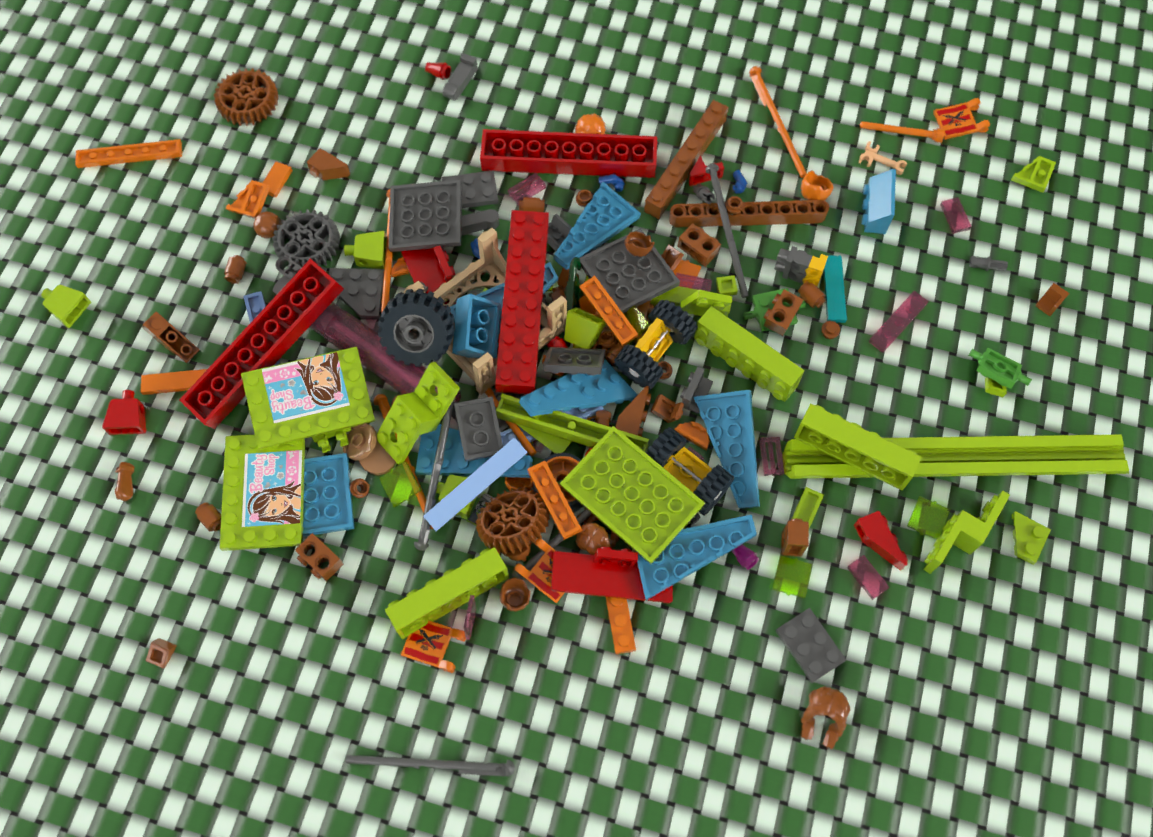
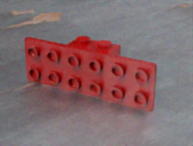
M440 245L430 249L401 251L413 282H423L428 287V290L425 292L426 294L429 291L435 292L443 283H447L456 275L453 266L448 264L449 257L447 252H443Z
M610 547L597 548L594 555L554 551L551 591L671 603L673 601V585L645 600L637 564L638 552H632L630 549L612 550Z

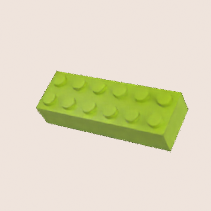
M710 306L698 320V328L694 336L696 342L710 349L715 356H720L729 366L740 370L745 377L754 380L762 389H767L776 399L786 402L798 387L805 370L714 307Z
M811 403L794 436L795 439L902 491L913 478L922 459L915 451L902 448L894 441L886 440L875 432H869L861 428L857 423H850L840 415L829 413L823 407Z
M496 548L483 550L480 552V556L475 559H467L459 568L455 570L450 569L443 574V577L428 581L422 589L412 590L406 595V598L391 602L385 611L401 639L403 640L408 635L427 625L428 620L436 621L509 579L507 567Z

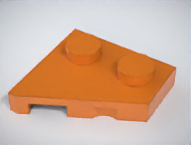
M252 180L237 195L238 198L231 205L228 204L226 206V209L234 213L256 218L261 213L270 186Z

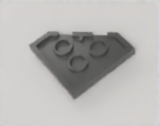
M330 268L329 275L344 288L339 294L340 299L349 308L351 307L360 319L379 320L384 269Z

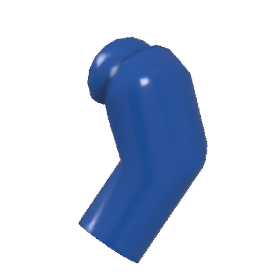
M736 170L732 174L736 180L735 185H733V191L736 194H741L747 186V181L741 171Z
M615 174L599 177L600 185L602 182L611 184L618 192L624 189V181Z
M475 238L470 246L473 254L480 259L478 238Z

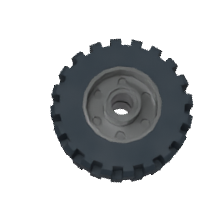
M413 289L406 290L405 294L403 292L396 294L395 298H392L384 308L378 321V336L382 337L380 340L382 347L386 346L387 348L385 352L389 356L391 354L394 355V360L397 362L400 360L404 361V365L410 366L412 363L415 364V367H421L422 363H425L427 366L433 360L438 361L441 359L442 355L447 352L455 331V325L453 324L455 319L453 314H449L451 311L450 307L443 305L444 300L441 297L435 298V293L429 291L426 294L424 289H417L416 292Z

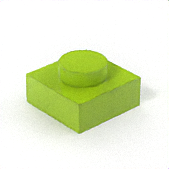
M734 275L716 278L718 294L737 295L738 289Z
M989 377L985 378L986 393L1002 398L1007 394V386H1002Z

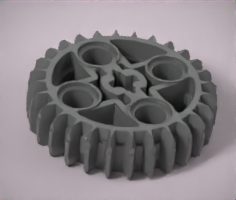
M307 209L306 213L300 210L299 214L293 212L292 217L287 215L286 221L281 220L282 225H277L278 230L274 231L275 236L272 237L274 242L272 244L278 258L286 256L303 267L310 258L319 266L321 264L327 266L326 261H332L331 256H336V251L339 250L340 234L336 224H334L332 219H329L328 215H323L322 212L317 214L315 209L310 213ZM329 234V240L328 242H325L324 239ZM288 239L289 242L284 246L285 240Z

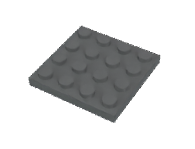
M461 180L390 186V252L430 249L439 245L441 247L462 246Z
M641 228L638 229V230H636V231L641 232V233H643V234L645 235V233L642 231ZM628 235L579 258L581 267L589 279L596 276L623 314L680 285L679 279L654 246L646 256L637 257L631 255L625 247V239Z

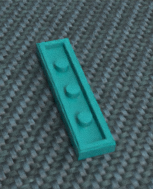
M826 255L828 258L823 274L827 321L846 323L847 314L842 256Z

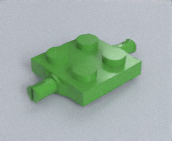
M784 289L753 295L754 310L744 312V319L756 318L761 331L770 330L763 326L766 321L763 317L768 308L773 309L774 304L772 302L777 293L781 295ZM803 300V302H802L800 308H805V307H806V303H805L804 300ZM782 302L784 306L790 307L788 303ZM796 315L790 325L797 324L798 319ZM774 317L776 321L781 322L780 318Z
M987 348L983 354L972 349L968 355L978 360L977 372L984 377L997 381L1002 386L1012 389L1017 381L1027 386L1032 381V379L1021 373V364L990 348Z

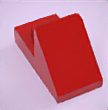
M701 156L690 172L689 186L711 181V175L706 173L707 166H705ZM722 162L715 163L719 167V170L716 171L718 179L722 178L724 165Z

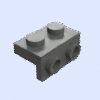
M558 214L553 215L549 223L547 243L555 251H557L563 240L566 239L572 228Z
M699 366L695 372H691L688 378L690 384L688 388L684 387L680 396L683 399V408L697 414L700 413V410L693 397L708 395L713 385L712 380L703 377L705 369Z

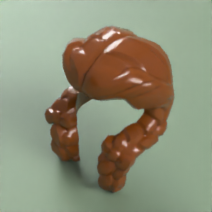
M593 514L584 521V524L581 526L582 531L576 534L578 547L586 550L591 555L595 554L597 548H614L619 541V536L613 531L609 539L604 527L597 523H592L599 520Z
M824 686L813 690L809 694V706L801 719V723H803L801 737L805 740H812L815 729L814 716H829L836 722L829 726L822 744L826 748L833 749L838 737L843 734L846 728L847 717L850 712L847 697L841 691Z

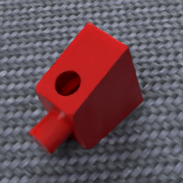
M123 390L122 399L110 400L102 428L109 435L146 433L144 405L139 399L134 398V391Z

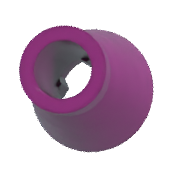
M743 544L731 550L742 568L747 570L754 567L759 560L757 553Z

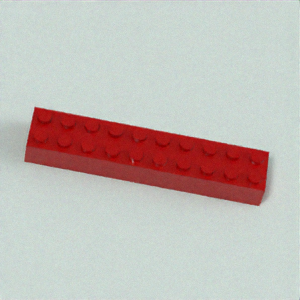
M483 129L480 153L481 170L597 176L615 174L621 177L655 178L657 136Z
M511 211L495 381L496 392L529 394L535 391L549 228L548 212Z
M310 258L179 400L204 425L215 429L246 396L241 373L274 366L344 288Z

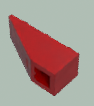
M880 511L859 518L855 522L854 527L865 545L900 571L908 565L906 554L900 550L897 537L894 533H891L888 521Z

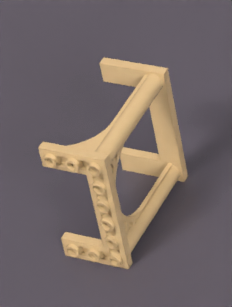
M493 228L484 231L478 237L480 259L469 264L464 271L457 273L453 279L443 283L439 289L433 292L435 293V298L441 297L444 300V306V303L448 300L449 303L446 305L449 307L453 306L458 298L473 289L493 288L505 282L507 263L498 249L497 232ZM486 272L489 273L490 279L487 282H483L480 279L481 276ZM417 281L409 285L406 290L413 289L416 292L417 289H424V287ZM560 296L549 306L542 302L541 325L544 329L540 331L539 350L565 331L567 300L563 296ZM452 338L446 353L475 382L476 390L482 395L488 388L495 385L497 365L494 366L493 357L488 352L478 360L452 354Z

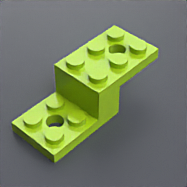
M436 362L429 364L414 392L397 396L377 432V441L397 464L404 463L419 435L437 429L460 389Z
M1002 491L998 496L994 495L990 502L987 501L982 509L984 513L981 517L976 518L964 510L958 515L954 514L944 525L942 535L938 536L934 542V549L926 556L924 560L926 566L923 570L931 574L942 564L952 545L970 555L978 549L987 538L1010 494Z

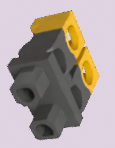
M792 246L790 251L781 248L774 269L783 272L782 278L787 279L789 277L791 280L802 284L808 281L818 287L828 256L821 254L820 258L808 255L803 250H797V247Z

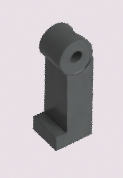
M464 53L461 55L460 63L443 88V96L455 101L460 97L478 70L477 58Z
M488 209L462 216V236L485 229H496L500 224L498 212Z

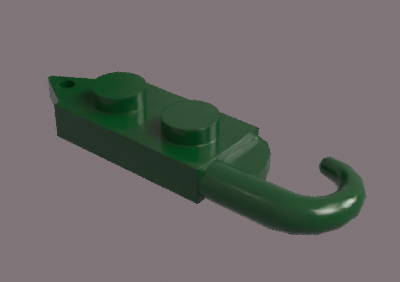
M574 257L570 262L569 278L564 289V295L567 300V312L575 307L579 308V286L581 284L576 276V271L581 270V261L578 257Z

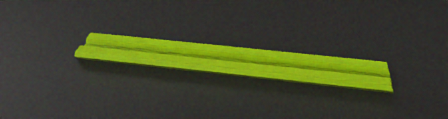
M1122 434L884 438L896 442L902 448L913 450L922 457L913 477L1129 474L1128 463L1125 460ZM797 439L788 441L782 454L783 472L790 479L873 477Z

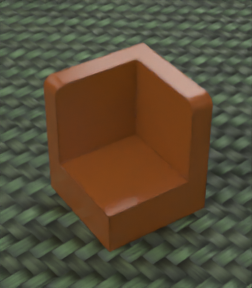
M1053 283L1035 306L1051 316L1069 293Z

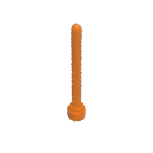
M864 121L860 123V127L863 129L928 137L938 143H942L945 129L941 128L930 131Z

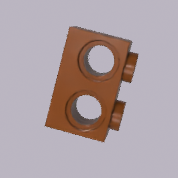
M693 223L678 240V247L704 267L718 255L721 245L716 238L709 236L701 227H697Z
M785 289L781 295L777 293L772 302L774 304L773 309L768 308L763 317L766 319L763 326L784 336L804 299ZM782 302L788 303L790 307L784 306ZM774 317L780 318L781 322L776 321Z
M795 518L790 521L788 520L782 531L781 555L802 557L809 546V522H803L802 519Z
M313 533L295 549L299 555L297 559L304 566L307 564L313 569L310 572L318 580L322 577L327 582L344 565L341 559ZM310 549H315L313 555L307 556V552ZM329 562L327 568L320 569L322 563Z

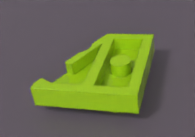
M1038 156L1020 172L1015 173L1011 181L1043 193L1056 162Z
M698 290L681 301V309H709L712 306L716 310H723L732 303V296Z
M1015 511L1011 516L1014 519V555L1034 565L1039 558L1051 529Z

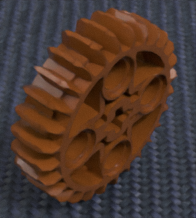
M247 68L244 71L239 69L237 73L232 71V75L226 74L227 78H221L222 83H217L218 88H215L216 93L214 94L217 109L223 118H226L228 122L232 121L234 125L237 122L240 126L243 123L246 126L249 123L254 125L256 121L261 123L262 118L267 120L266 115L271 116V111L276 110L275 106L278 105L279 96L275 82L265 72L261 73L259 69L256 72L253 68L250 71Z
M518 487L517 491H514L512 488L509 492L504 490V493L501 495L497 493L496 498L491 497L490 503L485 502V508H480L481 513L477 515L476 529L481 541H483L487 548L492 549L495 547L498 553L503 551L505 555L508 551L514 554L515 550L519 549L522 552L523 547L529 548V544H536V538H542L540 533H546L545 527L549 526L548 521L550 517L540 494L534 490L529 491L528 488H525L522 491L521 487Z

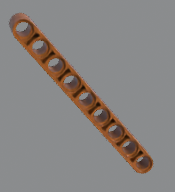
M824 200L743 202V210L740 213L730 215L732 213L727 211L731 226L822 223L826 219L829 205ZM717 203L675 204L671 207L669 222L674 227H690L692 223L697 227L723 226Z

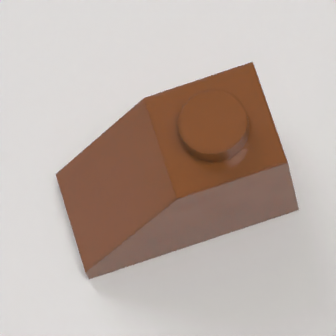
M321 148L307 161L310 174L322 180L343 178L350 175L348 165Z

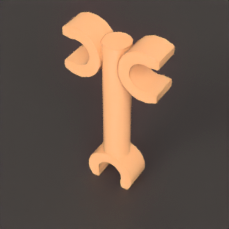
M871 141L867 143L865 153L859 158L860 164L862 160H867V167H870L872 161L875 160L896 169V174L902 175L904 171L902 168H905L907 165L906 161L900 160L896 162L879 155L877 152L880 145L873 149L870 147Z

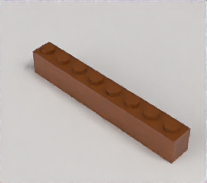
M715 100L712 101L646 198L645 213L657 219L661 218L690 175L698 158L702 157L726 121L728 106Z

